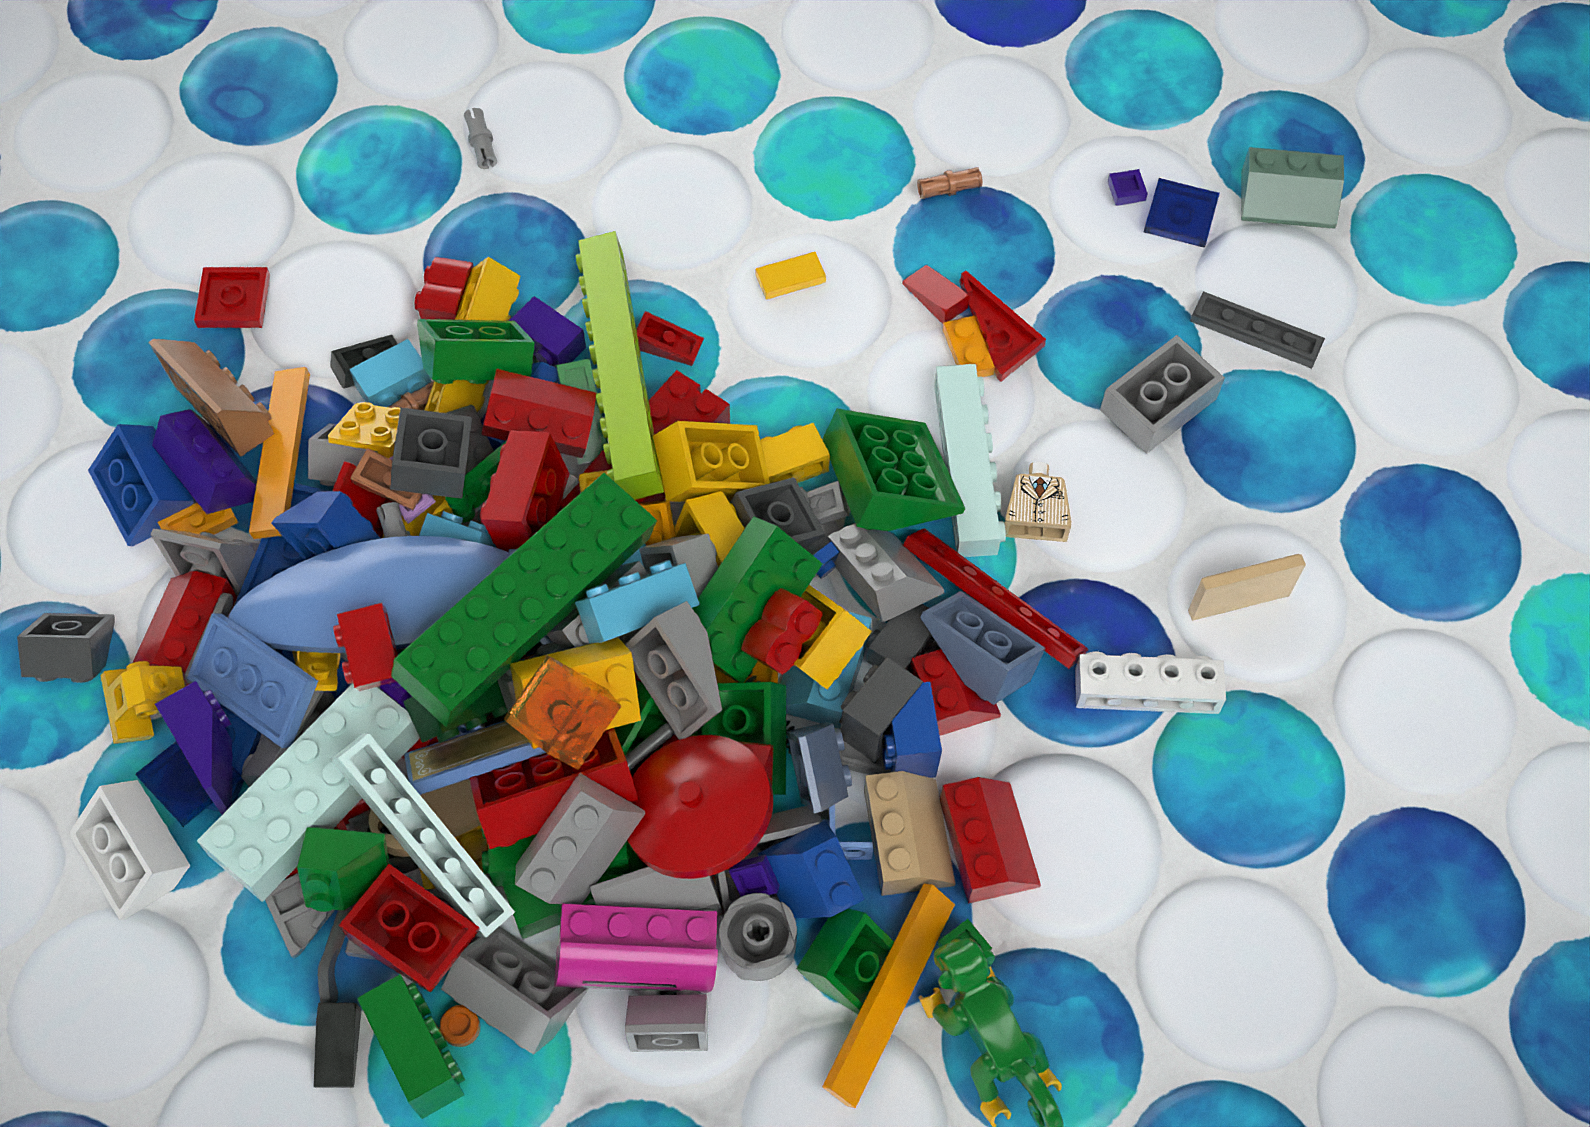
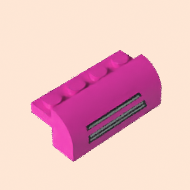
M562 904L559 945L556 949L554 987L639 991L657 990L663 992L692 990L699 991L700 993H710L715 983L718 949H716L717 911Z

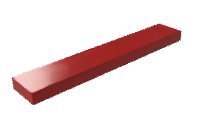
M925 528L907 536L902 546L991 612L1045 647V652L1068 669L1078 662L1080 654H1086L1088 651L1086 646Z

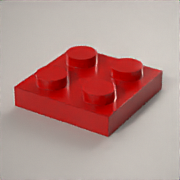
M203 267L194 318L197 328H262L270 280L268 268Z

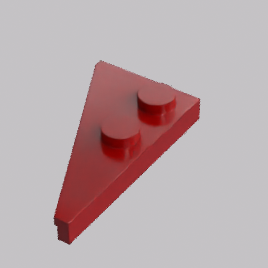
M965 270L961 273L959 283L962 290L970 296L968 306L972 316H975L995 366L994 372L996 377L1002 382L1044 348L1046 338Z

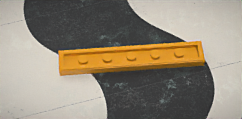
M306 367L280 370L274 373L268 410L272 417L268 423L274 435L263 441L249 534L253 539L282 536L271 522L275 517L291 507L310 373Z
M923 884L822 1085V1088L848 1107L856 1108L955 906L933 884Z

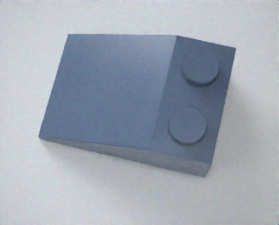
M962 591L923 611L920 617L963 683L976 692L981 699L989 701L993 705L1031 681L1045 650V647Z
M826 722L786 731L801 803L813 813H818L847 798V787L852 786V779L848 765H842L839 751L845 750L840 728L834 729L833 723Z

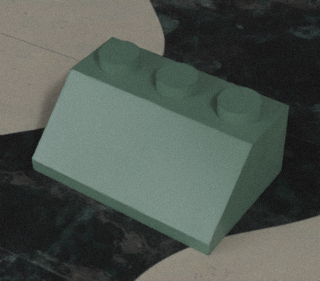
M1249 147L1241 171V220L1335 229L1344 185V155Z

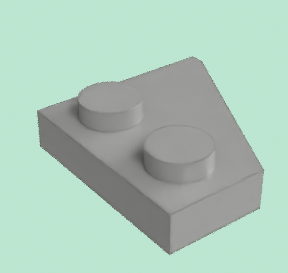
M298 873L283 880L265 899L293 959L303 952L335 911L320 912L305 906Z

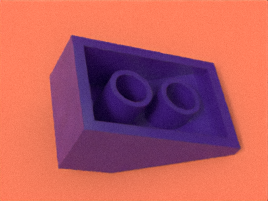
M194 681L155 703L204 790L223 815L232 806V739L225 729L232 724L212 691L208 690L203 693L198 683Z

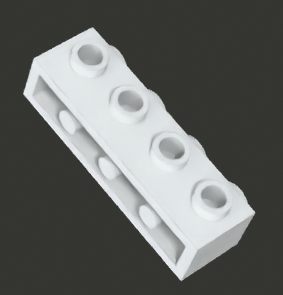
M1094 651L1080 654L1075 668L1076 708L1219 714L1226 701L1224 660H1213L1208 656H1198L1193 659H1181L1174 655L1141 657V655L1136 653L1110 656Z

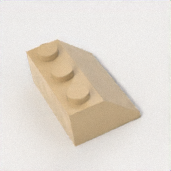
M905 771L865 776L864 795L881 896L920 891L924 883L933 884L936 888L955 886L956 883L936 779Z

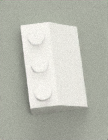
M138 780L99 786L69 832L71 839L120 921L128 919L172 891L190 867L184 853L177 845L167 825L163 822Z

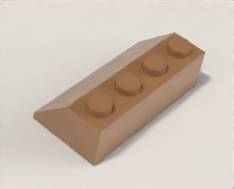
M155 338L148 342L173 386L240 457L274 435L268 423L272 417L261 402L256 405L253 403L255 400L249 390L243 384L239 387L236 385L237 381L227 367L219 368L221 365L210 350L204 352L195 342Z

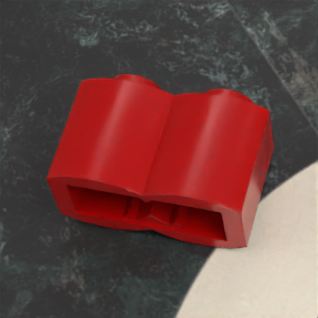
M441 257L434 258L431 266H427L425 269V285L422 291L417 292L415 297V310L419 312L421 319L455 320L471 270L474 267L473 262Z
M781 588L768 600L762 613V619L756 622L748 631L742 644V651L757 662L783 675L794 665L799 657L802 643L806 642L818 628L822 612L807 600Z

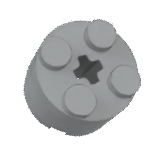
M752 893L742 896L729 906L719 929L721 952L728 967L740 979L752 981L769 980L783 973L793 962L797 942L796 921L789 907L782 901L780 902L771 898L770 895L763 893ZM759 933L764 940L757 942L756 939H753V934Z

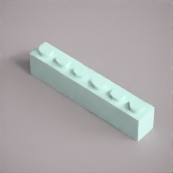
M976 364L936 366L934 389L944 463L966 508L963 514L951 516L956 552L963 557L998 555L1000 542H1005L1006 530L1004 521H998L997 512H1001V495L999 491L994 492L993 482L997 481L996 463L990 462L989 453L993 451L991 433H986L985 425L988 424L987 404H981L980 397L984 396V380L982 376H977Z
M370 733L360 735L331 759L450 906L480 928L475 936L488 937L515 913Z

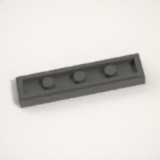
M1204 291L1190 319V322L1311 369L1325 340L1324 337Z

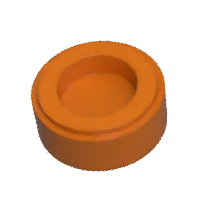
M457 1005L451 1007L443 1014L440 1020V1031L450 1045L455 1047L468 1046L476 1040L480 1033V1020L475 1013L465 1006Z

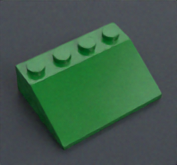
M836 409L822 440L830 454L831 464L857 527L866 530L892 531L964 513L966 508L926 423Z

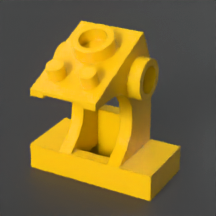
M139 661L127 665L126 669L106 670L100 675L113 743L150 740L154 736L150 716L159 712L155 703L185 687L181 667L150 666L148 661Z

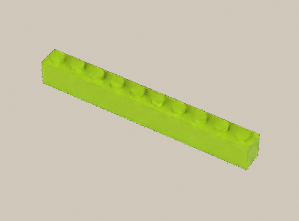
M616 231L578 240L580 254H576L575 257L579 272L584 274L579 277V283L583 295H587V298L582 299L585 315L587 318H590V321L585 322L589 340L594 341L593 345H589L592 362L594 365L597 364V368L592 369L597 389L601 388V393L596 394V399L601 414H605L604 418H600L603 436L605 439L608 438L609 443L603 444L608 464H612L613 469L607 470V474L635 500L663 493L664 489L653 440L654 430L624 254Z

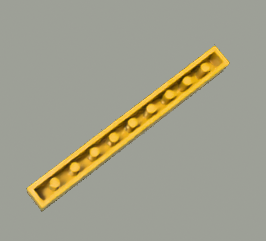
M485 258L471 270L455 320L509 321L511 316L508 314L511 305L519 295L517 286L521 276L492 258ZM454 380L452 384H440L434 381L424 411L447 413L473 405L478 413L485 401L483 396L485 386L490 380H487L485 384H473L467 380ZM432 495L436 502L409 524L401 515L405 529L410 532L411 536H419L427 513L433 514L445 501V496Z

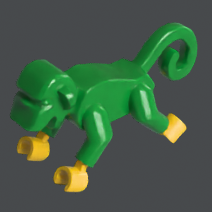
M971 938L954 939L937 948L934 952V962L943 973L939 977L938 983L943 989H952L958 992L955 997V1005L950 1008L946 1004L939 988H933L934 994L931 996L922 997L920 995L918 998L927 1018H934L952 1036H959L968 1030L982 1054L972 1063L970 1071L980 1100L983 1101L980 1106L983 1115L992 1127H996L994 1120L1000 1113H1003L1007 1120L1011 1118L1010 1110L998 1096L999 1092L994 1079L997 1078L1000 1082L1004 1083L1016 1077L1032 1097L1028 1099L1027 1105L1037 1127H1064L1059 1108L1047 1088L1053 1085L1059 1092L1062 1084L1049 1069V1061L1038 1036L1021 1031L1010 1008L1014 1002L1012 991L995 976L991 968L995 959L993 952L990 950L982 951L980 946Z

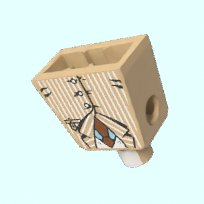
M1042 461L1032 462L1029 465V474L1016 475L1004 522L1006 537L1067 542L1072 521L1065 480L1061 477L1049 476V465Z

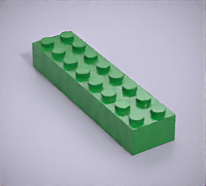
M603 473L394 659L391 677L445 727L449 726L511 668V663L519 661L575 609V602L587 597L586 590L603 583L649 540L657 520L608 475Z

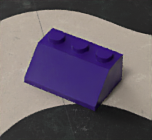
M191 409L160 416L152 446L206 514L254 502L256 479L209 423Z

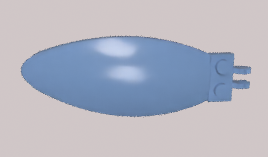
M400 536L363 541L322 553L269 578L245 594L233 607L228 618L272 649L318 653H346L345 647H338L334 635L333 626L339 624L337 614L382 603L387 609L396 649H403L413 643L517 549H509V552L477 542L436 536Z

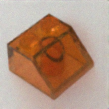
M547 655L504 720L547 754L579 770L621 708V705L608 689Z

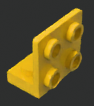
M369 402L355 403L328 434V442L362 449L368 448L377 451L378 454L389 459L394 454L400 408L377 406Z

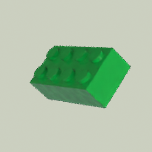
M755 516L748 523L699 596L698 601L700 605L692 608L708 633L714 668L740 683H744L757 663L755 659L742 651L743 641L751 627L762 619V613L768 600L781 588L801 597L823 564L778 526Z

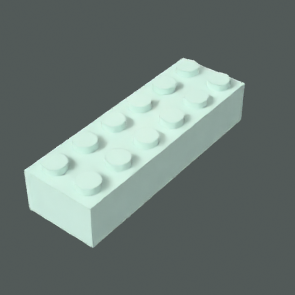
M352 683L197 842L210 858L263 902L297 867L307 827L333 829L362 799L331 759L360 735L370 733L395 764L420 738L408 711L379 688L374 687L358 691Z

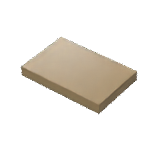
M1295 554L1202 578L1188 609L1192 621L1290 596L1306 566L1302 554Z

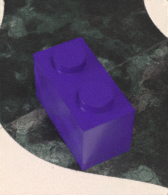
M535 296L509 320L515 321L535 342L533 355H535L539 362H544L556 368V365L573 362L586 349L584 330Z

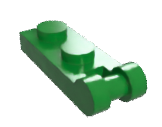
M502 445L465 475L462 499L445 497L448 505L452 508L453 514L463 518L462 523L472 520L476 514L475 509L487 500L490 492L491 477L496 473L500 462Z

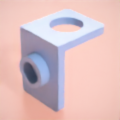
M835 804L829 807V819H822L823 821L826 820L834 834ZM839 842L847 860L872 859V842ZM848 850H860L858 852H848Z

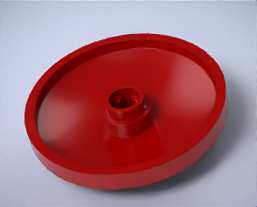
M698 735L674 741L652 754L632 777L639 800L631 803L643 809L645 815L627 840L636 855L648 867L663 875L681 879H696L723 872L743 860L757 846L765 834L773 811V790L770 779L758 757L746 746L730 738L716 735Z

